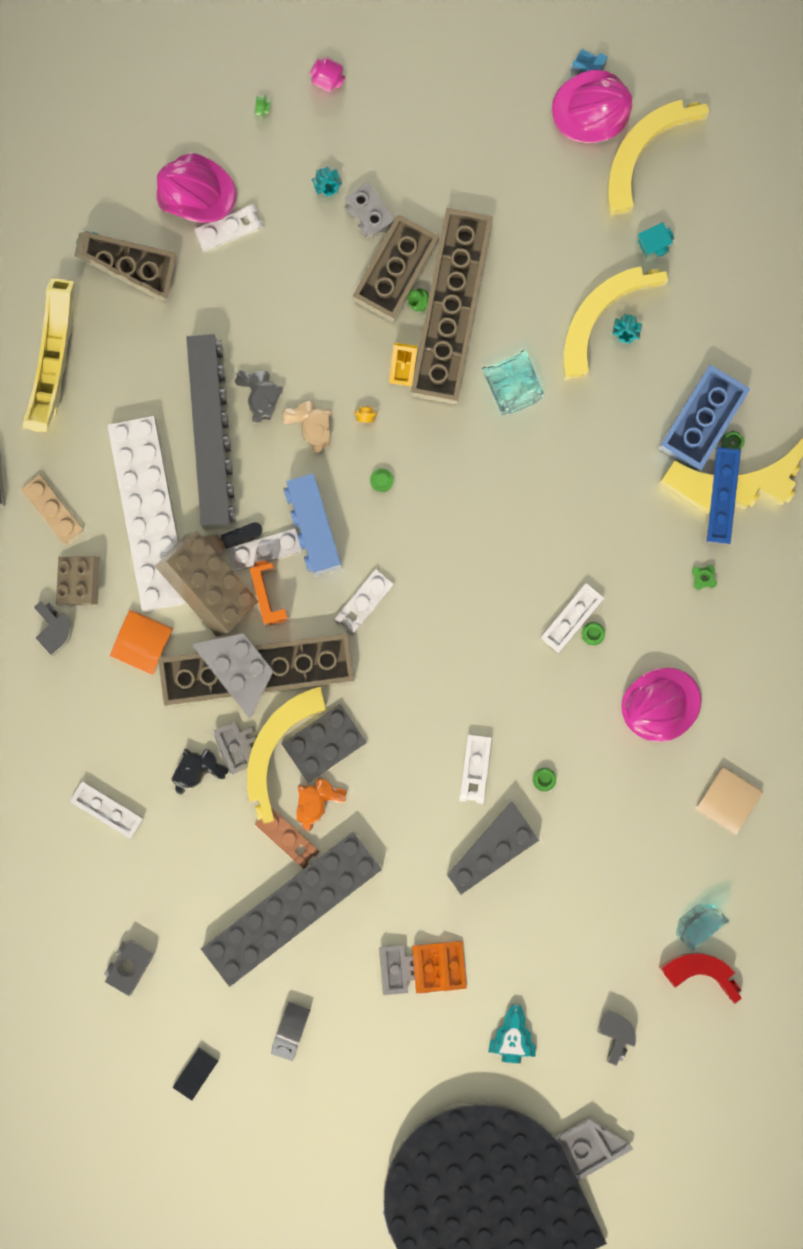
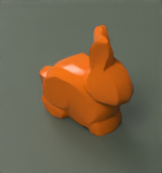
M318 778L315 786L298 785L297 821L302 823L305 830L311 831L313 824L318 822L325 814L326 802L332 800L344 803L346 801V790L333 788L331 783L323 778Z

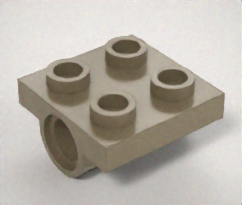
M58 557L56 604L98 605L100 557Z

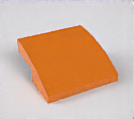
M130 609L110 656L153 675L159 663L158 658H161L173 628Z
M463 941L412 946L416 993L467 989Z

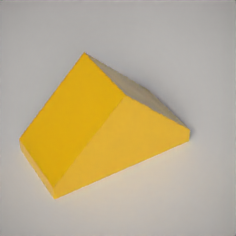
M394 342L389 383L412 386L418 346Z

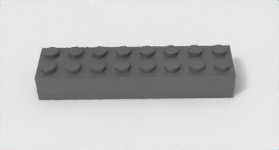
M215 334L186 336L201 527L204 530L232 528V522H236V510L230 502V499L234 498V485L232 482H229L228 476L233 475L232 461H230V458H227V452L231 451L230 437H228V434H225V428H229V419L227 412L223 411V405H227V394L225 388L221 387V382L225 381V370L223 364H220L219 358H223V345L221 340H217Z
M352 832L202 947L201 951L227 985L231 987L379 873L382 868L356 834Z

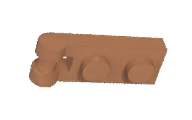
M271 807L274 821L263 824L262 819H259L255 825L299 866L305 869L310 858L316 856L320 851ZM300 845H303L306 850L299 855L295 850Z

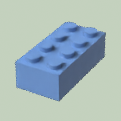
M709 365L659 449L693 470L700 472L749 393L750 388L714 366Z
M314 473L286 481L288 487L283 489L288 505L293 503L294 510L290 511L295 527L299 526L301 533H298L297 536L301 549L307 550L308 556H304L308 572L313 571L314 576L342 569Z

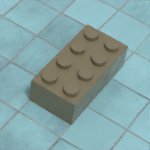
M398 214L353 294V301L395 323L411 291L414 289L436 249L440 236Z
M197 530L185 535L155 565V568L216 637L229 633L258 603L255 596Z

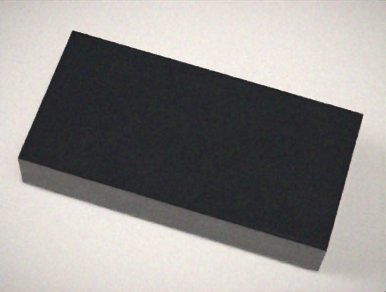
M199 1047L172 1088L193 1101L219 1060Z

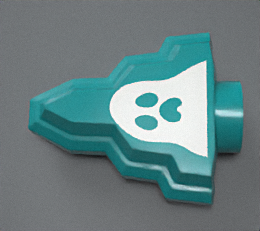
M511 1005L505 1015L504 1025L497 1029L495 1038L490 1040L488 1053L502 1055V1062L520 1064L521 1057H536V1046L531 1042V1032L525 1028V1015L521 1005Z

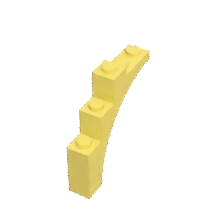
M51 278L47 287L41 348L33 390L23 421V428L47 432L53 414L57 413L60 405L61 382L67 361V342L72 332L75 281Z
M803 437L786 456L774 464L759 471L738 475L735 504L742 509H745L748 505L752 507L760 496L756 493L757 490L779 505H782L784 501L789 503L796 493V490L793 489L796 483L789 479V476L794 478L801 468L798 462L803 456ZM674 461L660 483L708 514L710 511L713 475L695 471Z

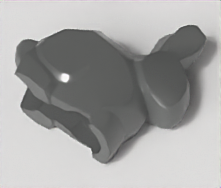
M239 370L235 384L251 388L248 405L249 410L253 414L252 421L260 423L262 420H271L278 397L282 395L284 387L269 381L270 374L267 371H257L251 375Z

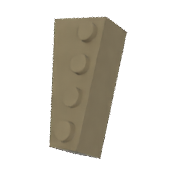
M90 232L78 234L75 257L158 300H166L168 298L176 257L175 252Z

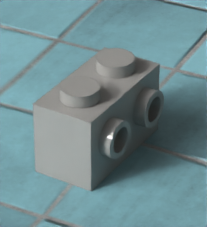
M369 182L345 197L347 205L344 208L351 218L354 216L360 223L357 226L364 237L369 235L371 240L388 230L395 219Z

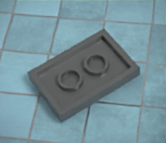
M339 704L283 742L282 746L309 783L367 742L341 704Z

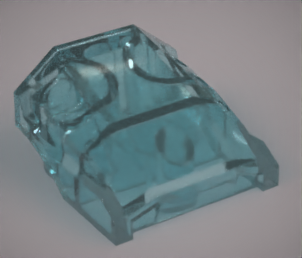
M526 350L493 366L482 367L483 374L501 415L512 414L527 408L544 397V392Z
M697 904L679 919L676 935L690 951H693L727 924L729 920L713 904Z

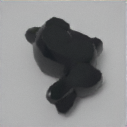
M185 748L183 758L171 780L176 785V793L182 795L185 790L193 789L201 784L207 773L212 774L218 780H224L226 778L225 775L228 774V769L217 763L216 756L210 749H205L202 754Z

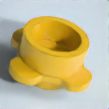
M359 406V409H356L354 412L356 421L375 422V416L378 414V411L373 410L372 406Z

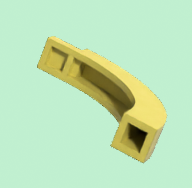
M682 100L671 102L649 113L630 130L616 153L608 179L607 204L609 216L633 210L634 204L631 192L632 172L635 162L645 146L658 134L673 126L707 118L709 114L707 104L701 105L700 102L688 104L687 108H684Z
M641 266L632 268L607 279L588 295L576 312L568 330L563 353L564 379L588 375V339L592 327L601 313L611 303L625 294L640 289L666 285L668 281L666 271L660 272V269L647 271L646 275H643Z
M321 687L303 692L277 709L262 727L253 744L247 764L246 792L248 803L258 801L259 805L255 806L258 820L262 819L263 824L274 821L266 779L272 751L279 739L293 725L309 716L325 712L326 708Z

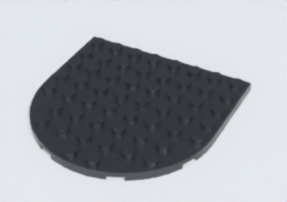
M485 1102V1104L465 1103L441 1110L426 1118L414 1128L407 1138L401 1142L389 1164L384 1183L383 1204L387 1227L396 1249H597L607 1244L567 1156L558 1141L536 1119L515 1108Z

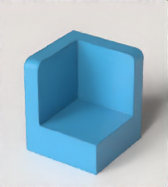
M582 49L576 60L573 61L571 71L580 74L589 70H603L608 56L600 52L598 56H595Z

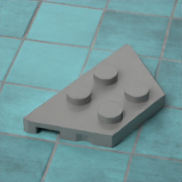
M245 634L223 637L192 645L245 714L251 718L274 671Z
M590 1117L555 1137L567 1156L578 1181L633 1150L629 1142Z

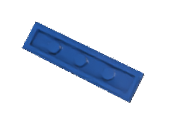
M716 448L706 542L731 544L740 449Z

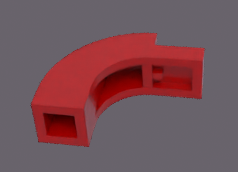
M697 952L685 953L671 958L659 967L674 988L692 976L706 975L712 977L719 984L732 1003L735 1004L742 999L739 995L742 991L734 979L728 980L735 972L725 962L714 956Z

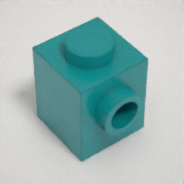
M663 222L638 233L636 237L645 259L654 255L659 258L670 252L669 248L673 245L672 240L675 239L669 226L665 227Z

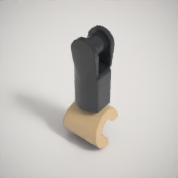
M253 522L242 528H237L220 535V539L217 534L208 535L203 538L217 554L224 552L223 547L227 550L228 548L245 543V541L258 538L262 534V526L257 522Z

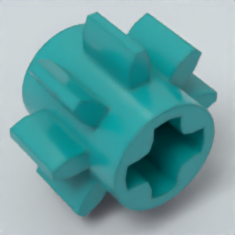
M326 166V168L317 170L315 178H312L316 193H323L326 197L338 193L339 186L343 183L337 169L331 171Z
M624 314L620 319H615L612 334L617 335L619 342L631 344L635 339H640L642 323H637L636 316Z

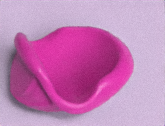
M589 70L573 76L557 90L552 102V116L558 130L567 138L582 143L602 142L618 135L626 127L632 109V95L629 89L616 75L604 70Z
M195 153L182 155L175 161L165 164L157 174L156 197L158 206L163 212H168L193 222L210 223L228 216L235 206L237 192L232 178L222 167L205 156Z
M670 667L654 669L637 678L625 691L621 704L622 715L630 730L639 737L656 742L670 741L684 734L696 721L701 710V692L696 681L683 670Z

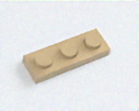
M40 474L21 488L65 545L84 531Z

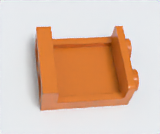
M263 560L254 563V567L250 568L263 622L268 627L287 622L289 618L285 609L272 612L263 575L276 571L273 563Z

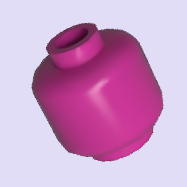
M323 57L321 60L317 59L309 73L312 76L311 82L327 92L333 91L335 87L339 89L346 77L342 75L343 66L328 57Z

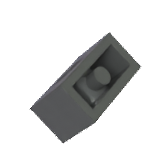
M132 939L128 940L127 943L122 942L116 952L119 955L116 963L113 964L111 962L104 973L107 976L105 983L128 996L132 995L155 955L154 952ZM124 960L133 962L134 970L132 973L123 971L122 963Z

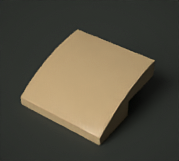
M723 766L696 809L737 834L757 804L763 791Z

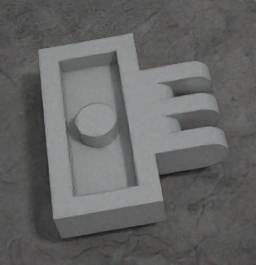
M232 722L212 731L230 775L247 768L249 754L252 749L251 743L258 736L256 735L251 738L247 736V734L255 731L254 726L239 732L236 723Z
M404 945L379 947L383 995L408 993L407 981L415 980V975L412 973L414 971V965H412L413 956H405Z

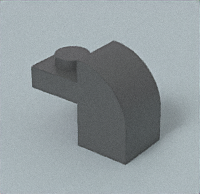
M40 601L34 608L49 626L35 638L51 656H55L70 641L72 623L66 613L63 612L57 618L55 615L58 611L49 602L45 605L44 602Z
M288 1002L270 1054L290 1061L294 1060L311 1009Z
M605 1009L597 1031L614 1039L606 1061L617 1066L618 1062H623L626 1056L627 1048H624L625 1043L635 1047L636 1033L632 1024L624 1016Z

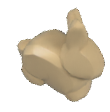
M305 401L296 409H283V423L301 422L302 435L306 442L312 446L314 453H320L323 447L329 445L331 409H314L312 401Z

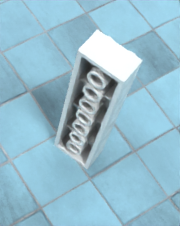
M150 416L109 424L107 427L142 611L146 613L188 605L155 568V565L179 542L156 418Z

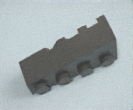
M513 801L506 806L447 874L460 895L539 841Z

